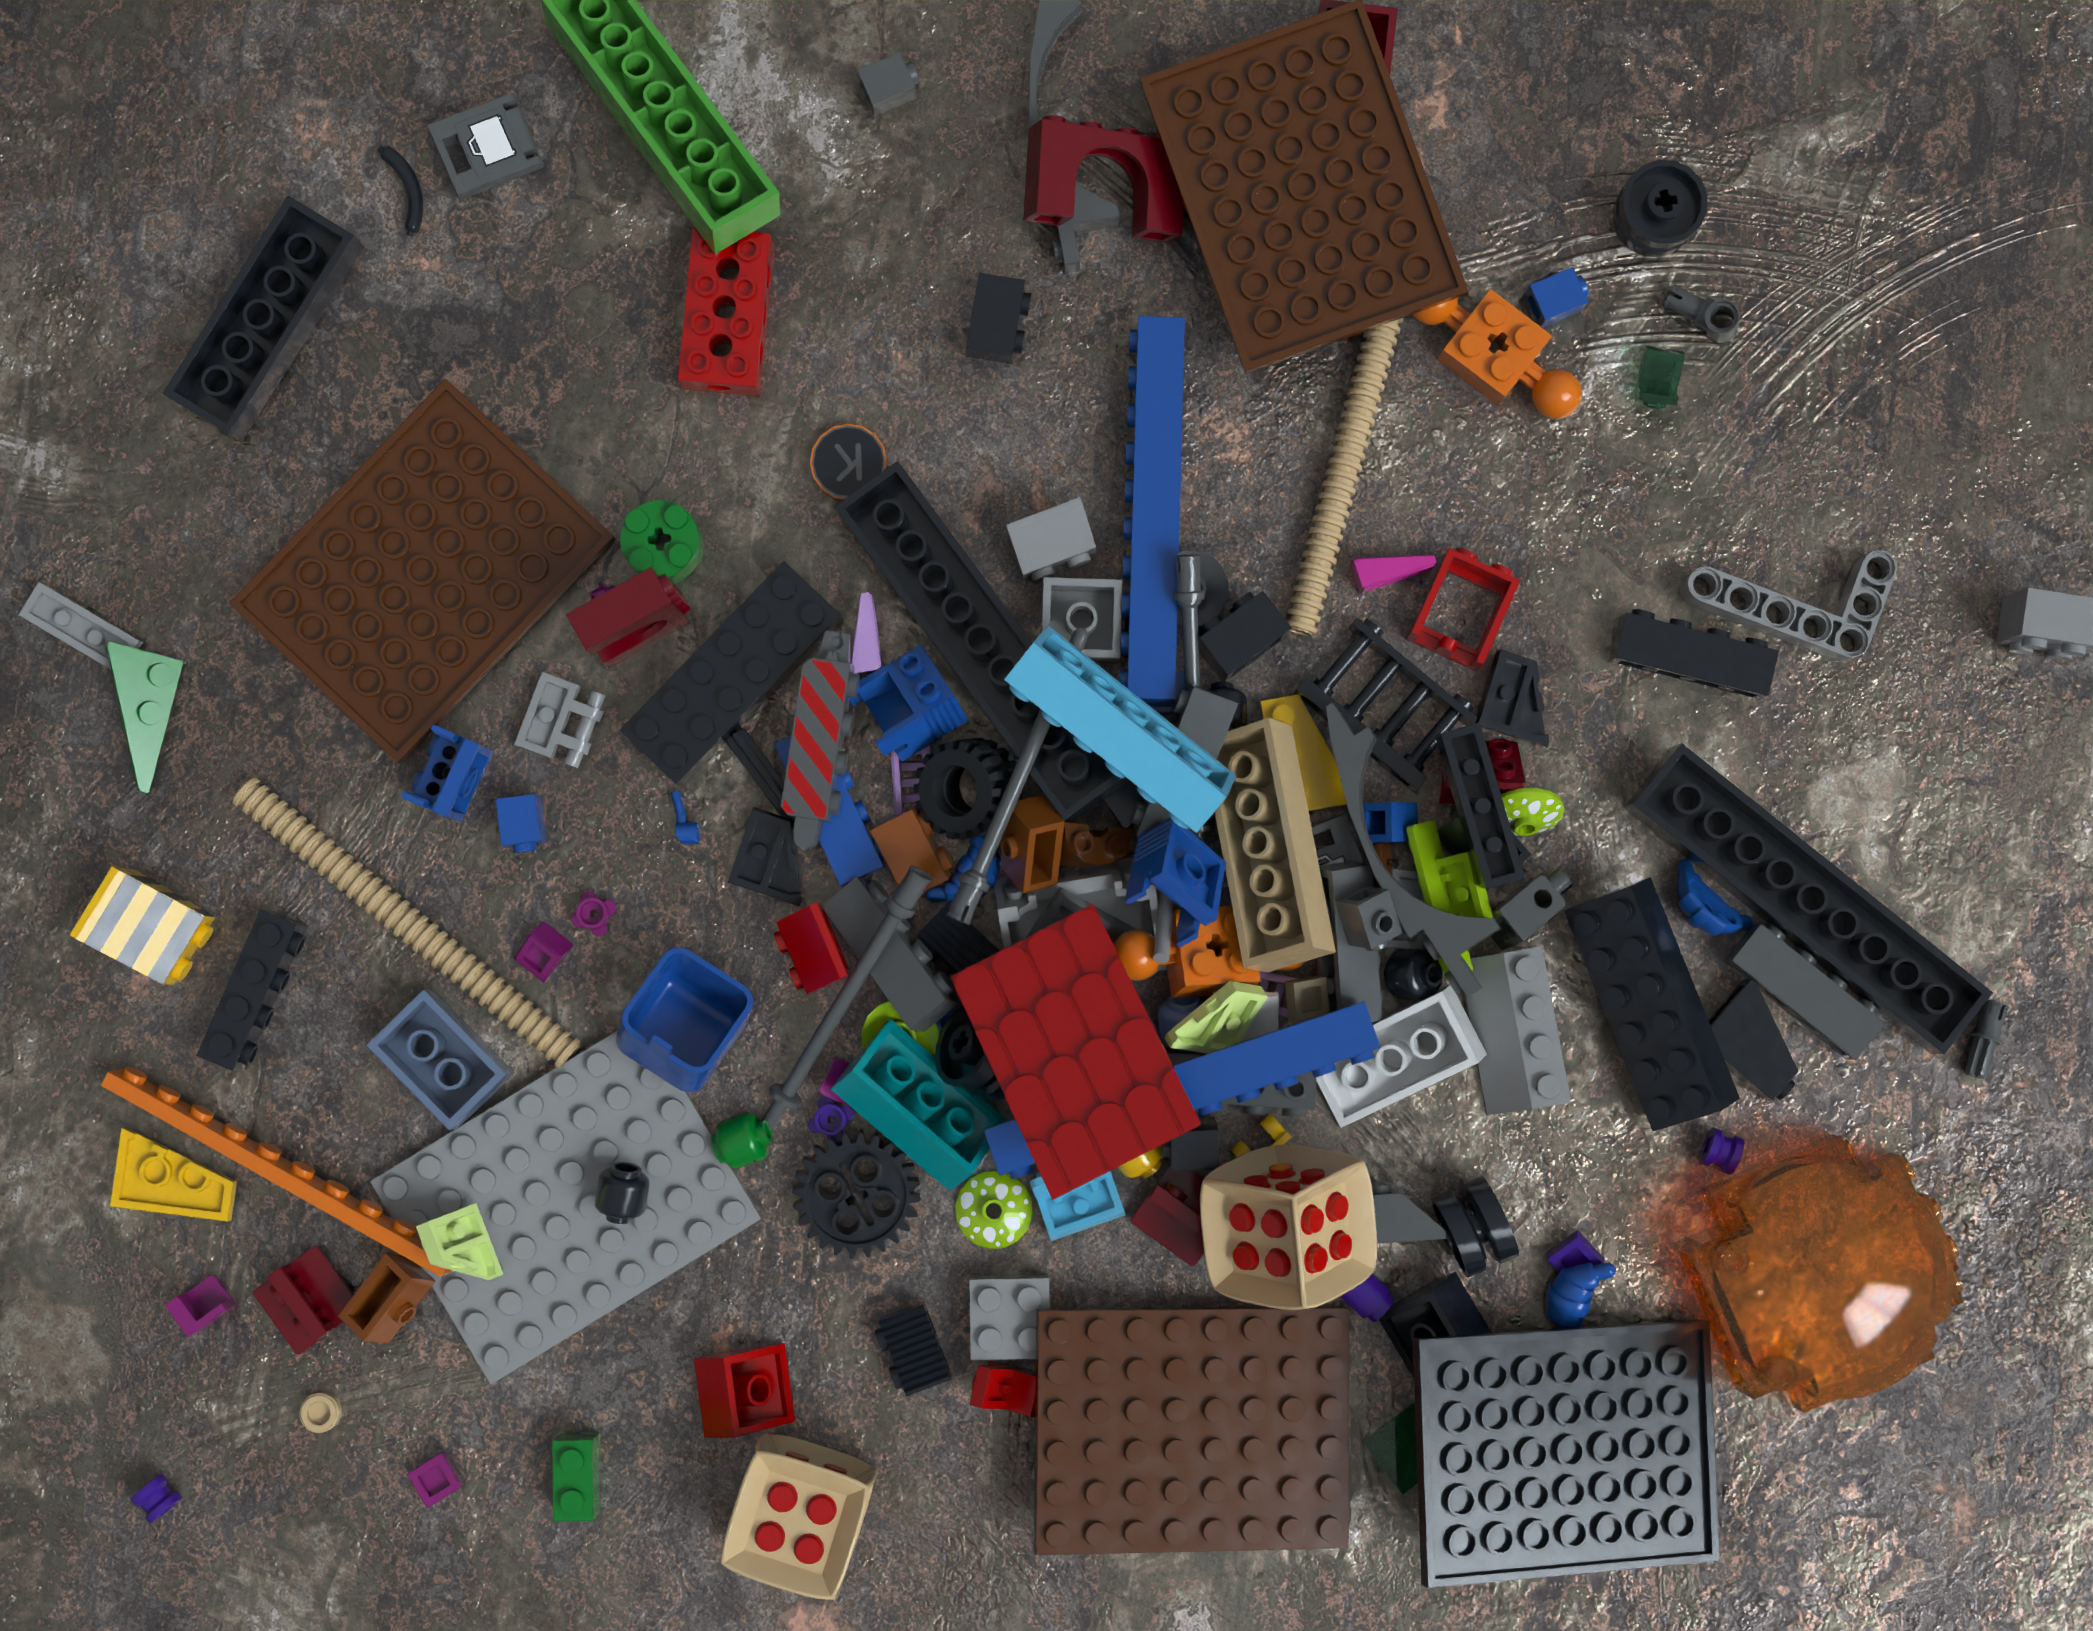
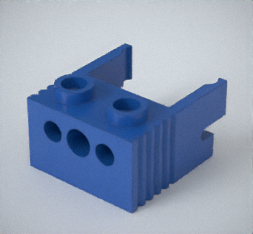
M921 644L917 645L916 649H911L909 653L906 652L903 656H899L897 660L891 661V664H886L860 680L857 697H850V702L854 707L858 702H865L882 729L883 736L880 739L874 740L882 754L885 756L895 751L901 762L934 743L936 739L942 738V735H947L955 727H960L961 723L965 724L968 722L954 694Z
M433 724L431 728L433 730L432 733L437 735L431 741L427 751V756L430 757L424 771L420 770L412 783L411 792H402L400 797L440 815L462 822L494 751ZM456 750L455 757L451 759V753ZM445 766H449L450 772L447 778L442 779V769ZM437 786H439L440 791L437 795H435V789Z
M1168 818L1138 836L1125 902L1129 905L1147 894L1146 889L1150 888V883L1181 908L1176 931L1178 938L1176 945L1180 948L1197 939L1200 923L1206 926L1217 920L1221 888L1224 881L1223 872H1225L1224 867H1226L1227 863L1190 830L1178 826L1171 818Z

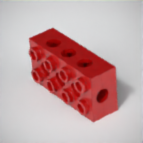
M692 227L678 381L683 390L760 397L774 255V243L770 233L752 232L715 254L698 230ZM735 268L739 270L738 275L731 280L721 278L722 274L728 269ZM726 306L736 308L732 316L728 318L718 317V313L722 308ZM722 344L732 346L731 351L726 356L718 357L714 355L718 346Z

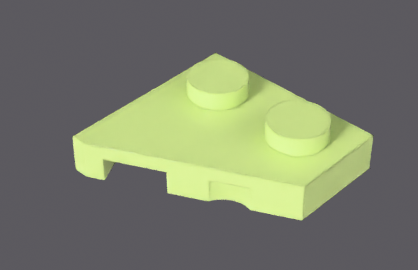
M1229 981L1167 1032L1164 1039L1170 1048L1207 1054L1240 1043L1268 995L1261 986Z
M477 1203L416 1226L422 1247L431 1265L485 1280L503 1275Z

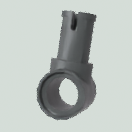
M1674 285L1671 290L1672 294L1668 295L1665 301V308H1669L1694 320L1693 325L1705 330L1707 337L1714 342H1728L1737 335L1740 325V312L1733 302L1725 299L1715 301L1709 297L1704 300L1680 288L1678 285ZM1718 314H1726L1731 317L1733 323L1727 328L1720 329L1716 328L1711 323V320Z

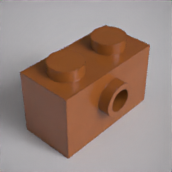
M1042 795L1017 801L1000 841L1002 851L1000 867L1023 894L1057 885L1065 821Z
M917 805L875 825L870 831L898 886L908 872L910 865L926 871L932 878L924 890L926 891L948 880L952 875L950 868L954 864L945 846L938 847L932 835L935 832L932 830L934 823L926 824L922 818L925 812H920Z
M385 1253L338 1317L362 1341L389 1344L401 1326L413 1318L417 1305L435 1283V1280L421 1269L420 1265L406 1257Z

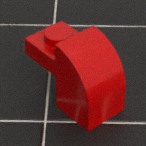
M988 1362V1365H978L976 1375L972 1381V1395L969 1405L982 1409H1006L1028 1417H1035V1370L995 1362Z

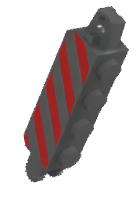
M825 631L817 658H810L802 664L781 807L787 815L795 817L793 841H795V845L798 848L805 849L806 851L812 850L816 845H819L823 821L831 822L832 815H839L842 792L836 791L838 775L844 776L846 773L848 752H842L844 736H851L854 723V713H848L850 697H857L860 683V674L854 673L855 667L850 663V635L843 632Z

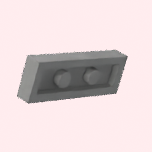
M41 582L37 583L18 614L111 669L109 656L106 654L104 647L106 641L139 649L143 643Z

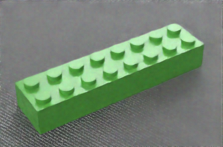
M541 0L545 23L715 254L781 216L779 191L636 0Z

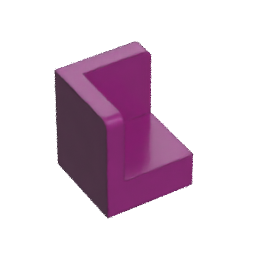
M211 1275L187 1293L172 1299L165 1307L185 1335L190 1337L203 1331L237 1304L218 1277Z

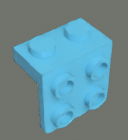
M1111 1171L1052 1200L1040 1172L1036 1173L1037 1178L1030 1181L1051 1241L1125 1216Z

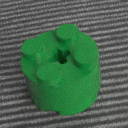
M665 500L646 502L627 514L621 529L620 545L626 561L638 574L652 567L659 576L666 573L673 584L678 583L690 575L703 557L704 540L701 530L692 516L676 503ZM665 535L671 542L665 543L664 550L660 551L654 542L659 541V536Z

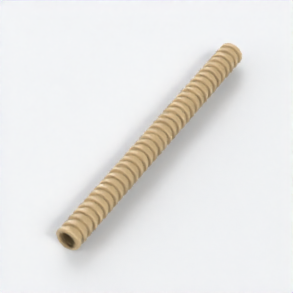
M1404 318L1367 330L1363 334V338L1366 341L1360 344V349L1363 352L1357 355L1359 365L1354 366L1356 376L1351 377L1350 381L1353 388H1349L1347 391L1350 399L1344 402V407L1347 409L1341 413L1343 422L1338 424L1340 434L1335 435L1334 438L1337 446H1332L1331 452L1334 456L1328 460V464L1331 467L1325 471V476L1328 478L1322 482L1324 492H1320L1318 496L1321 504H1316L1315 507L1318 514L1312 518V522L1315 523L1314 527L1309 529V534L1312 536L1306 540L1308 550H1304L1302 554L1305 561L1300 562L1299 565L1302 572L1296 576V580L1299 581L1298 585L1293 587V592L1296 594L1295 597L1290 598L1289 602L1292 604V608L1287 609L1286 612L1289 616L1286 622L1292 628L1290 631L1305 636L1317 634L1318 630L1315 628V623H1320L1321 620L1318 613L1324 609V605L1321 602L1327 598V594L1324 592L1325 589L1330 587V582L1327 580L1334 573L1331 565H1336L1337 562L1334 555L1340 551V547L1337 546L1338 542L1343 540V535L1340 533L1346 529L1344 519H1348L1350 515L1347 508L1352 507L1353 504L1350 497L1356 493V489L1353 486L1359 482V477L1356 475L1362 471L1360 461H1364L1366 457L1363 450L1368 449L1369 446L1366 439L1372 435V431L1369 428L1375 424V419L1372 417L1378 413L1376 404L1381 402L1379 392H1383L1385 388L1382 381L1387 380L1388 377L1385 370L1391 366V362L1388 359L1394 355L1392 346L1397 344L1395 335L1400 333L1398 323H1402Z
M255 777L247 780L240 786L233 797L234 806H242L244 814H252L251 819L254 822H262L261 828L264 830L270 829V835L274 838L279 836L282 845L289 844V850L292 853L298 852L299 858L303 861L307 859L309 867H317V873L320 876L327 875L329 883H337L336 889L339 891L345 890L346 897L349 899L355 898L357 906L361 907L364 905L367 914H375L374 919L377 922L383 921V927L387 930L392 928L395 937L402 936V942L405 945L412 944V950L415 953L420 951L422 953L421 958L424 960L430 959L432 967L437 968L439 966L441 968L440 973L443 976L449 974L452 983H460L459 989L462 991L468 990L470 998L474 999L477 997L480 1006L487 1005L490 1014L496 1013L498 1014L497 1019L500 1022L504 1020L508 1022L507 1028L510 1030L515 1028L518 1037L525 1036L528 1045L535 1044V1050L538 1053L542 1051L546 1053L545 1058L547 1060L553 1059L555 1067H563V1064L575 1055L581 1042L578 1038L572 1040L569 1031H561L562 1026L559 1023L553 1024L551 1022L552 1017L549 1015L544 1017L541 1008L534 1009L531 1000L524 1001V995L521 992L517 994L513 992L514 986L511 984L506 986L504 978H496L493 969L486 970V964L483 961L476 962V956L474 954L468 955L466 953L467 948L464 946L458 947L456 939L452 938L449 940L446 931L440 932L438 931L439 926L436 923H428L429 917L426 915L421 917L419 915L420 910L417 908L411 909L408 900L401 901V895L398 892L392 893L389 885L383 886L381 878H373L371 870L367 869L364 871L361 862H353L354 857L351 854L345 855L344 848L341 846L336 848L333 839L326 840V834L323 831L316 832L314 824H307V818L304 816L298 817L296 809H288L286 801H278L279 796L276 793L270 794L269 787L266 785L260 786V780Z

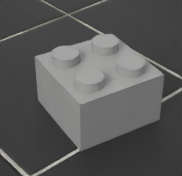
M1044 577L1042 632L1049 625L1069 641L1075 629L1084 628L1088 633V639L1082 652L1095 663H1119L1122 580Z
M2029 587L2004 597L1996 644L2009 646V652L2017 654H2033V650L2048 652V658L2068 661L2072 660V656H2085L2086 651L2093 649V598Z
M1049 1274L970 1275L971 1360L1036 1359V1309H1050Z

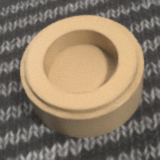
M325 1391L316 1392L308 1396L302 1402L299 1410L301 1423L307 1430L314 1433H323L332 1429L338 1424L342 1415V1407L338 1398Z

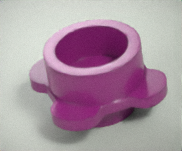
M592 891L583 892L580 895L581 902L576 912L571 915V922L575 927L583 926L590 929L593 935L602 936L608 931L607 922L610 916L616 913V904L612 900L604 901L597 898ZM592 910L597 911L596 917H591L590 912Z

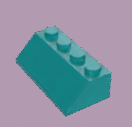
M891 1019L880 1028L849 1063L831 1088L834 1093L948 1191H951L970 1177L990 1149L984 1129L1008 1121L980 1096L945 1084L938 1076L935 1057Z

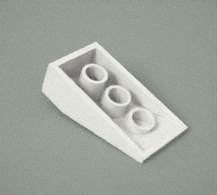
M1448 985L1424 1000H1417L1383 1017L1381 1021L1372 1023L1381 1047L1373 1050L1375 1058L1354 1065L1351 1064L1350 1058L1334 1063L1336 1071L1316 1077V1081L1340 1128L1479 1063L1487 1053L1451 985Z

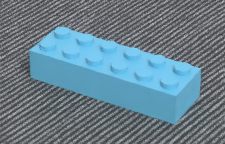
M1049 625L1004 679L1010 684L1009 688L1016 697L1025 702H1029V700L1042 710V716L1050 724L1056 727L1063 726L1074 735L1073 740L1080 748L1089 753L1093 751L1106 761V767L1114 775L1120 778L1127 777L1138 786L1137 791L1144 799L1153 804L1157 802L1169 811L1170 818L1184 829L1191 828L1197 833L1226 799L1237 775Z

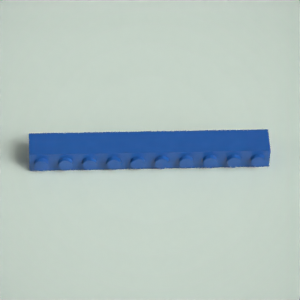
M1138 316V329H1130L1129 352L1137 353V365L1129 366L1128 390H1136L1135 404H1128L1127 427H1135L1134 442L1127 441L1126 465H1134L1133 479H1126L1125 503L1133 504L1132 517H1124V541H1131V555H1123V579H1130V594L1122 593V617H1129V632H1121L1120 655L1128 656V671L1120 670V683L1149 706L1173 707L1175 703L1177 601L1173 600V592L1177 591L1175 556L1179 555L1185 317Z
M1362 1001L1175 1064L1173 1067L1194 1109H1198L1199 1115L1202 1116L1222 1109L1220 1101L1236 1096L1237 1102L1241 1103L1261 1096L1259 1088L1274 1084L1275 1089L1280 1090L1299 1083L1296 1076L1312 1071L1315 1078L1336 1071L1337 1069L1334 1064L1336 1062L1350 1058L1351 1064L1354 1065L1375 1058L1373 1050L1381 1047L1366 1003ZM1015 1119L984 1129L999 1176L1009 1173L1010 1178L1015 1179L1034 1172L1032 1164H1035Z

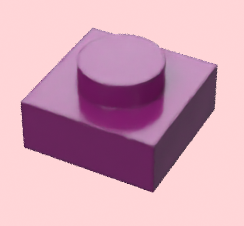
M444 1451L407 1474L426 1508H429L464 1486Z

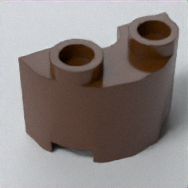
M1064 822L1060 864L1073 869L1110 864L1116 859L1126 856L1128 853L1133 829L1105 827L1104 830H1089L1087 824Z

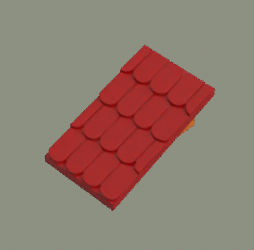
M1094 904L950 976L1052 1200L1201 1125L1195 1109Z

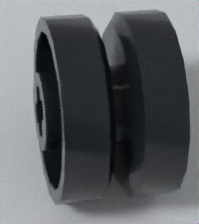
M1656 160L1641 166L1627 180L1613 205V226L1618 238L1631 251L1645 257H1663L1678 251L1699 229L1707 213V192L1701 178L1690 167L1674 160Z
M962 1005L949 1016L941 1029L935 1052V1065L938 1076L945 1084L970 1091L972 1094L996 1102L1006 1099L967 1012Z
M1481 1175L1463 1183L1462 1195L1467 1209H1465L1457 1194L1450 1190L1431 1197V1204L1438 1220V1225L1446 1231V1239L1444 1241L1467 1278L1487 1270V1257L1482 1244L1485 1245L1491 1257L1499 1263L1519 1256V1249L1509 1222L1495 1193L1484 1176Z

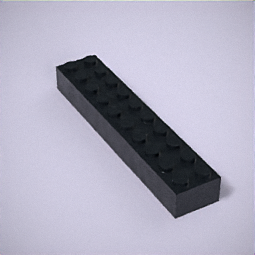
M896 461L834 506V508L1013 754L1019 759L1040 708L1030 700L1025 702L1016 697L1009 688L1010 684L1004 679L1033 643L900 463ZM1051 724L1029 775L1065 822L1073 823L1130 780L1127 777L1120 778L1114 775L1106 767V761L1094 751L1089 753L1080 748L1073 740L1074 735L1063 726L1056 727Z
M1683 743L1673 746L1624 806L1626 810L1764 921L1778 928L1794 945L1813 956L1817 963L1825 970L1842 979L1855 994L1872 1003L1881 1015L1930 1054H1945L1993 994L1991 990Z

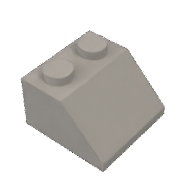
M1080 497L1006 525L1007 539L1023 580L1032 578L1033 582L1042 581L1044 577L1055 575L1053 569L1068 564L1070 569L1079 567L1090 562V555L1096 553V545Z

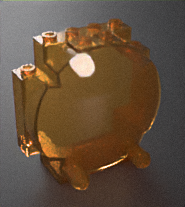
M1830 1134L1701 1188L1716 1225L1674 1242V1246L1704 1317L1710 1321V1331L1733 1386L1737 1391L1753 1400L1773 1391H1787L1793 1407L1805 1413L1834 1400L1853 1399L1882 1391L1909 1375L1920 1364L1935 1358L1932 1349L1938 1338L1934 1326L1948 1318L1950 1308L1963 1303L1959 1291L1963 1290V1287L1956 1273L1960 1269L1955 1259L1959 1257V1251L1952 1237L1945 1235L1940 1224V1220H1943V1214L1937 1201L1933 1197L1929 1198L1928 1194L1916 1192L1912 1183L1916 1179L1915 1173L1906 1158L1902 1159L1899 1154L1887 1153L1863 1163L1861 1160L1856 1159L1855 1152L1848 1140H1842L1841 1136Z

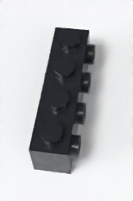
M260 909L196 1056L231 1071L246 1070V1067L252 1064L259 1049L257 1042L260 1035L269 1026L275 1011L273 1005L277 996L284 991L289 981V969L293 959L300 954L306 941V935L304 934L307 930V925L277 912Z

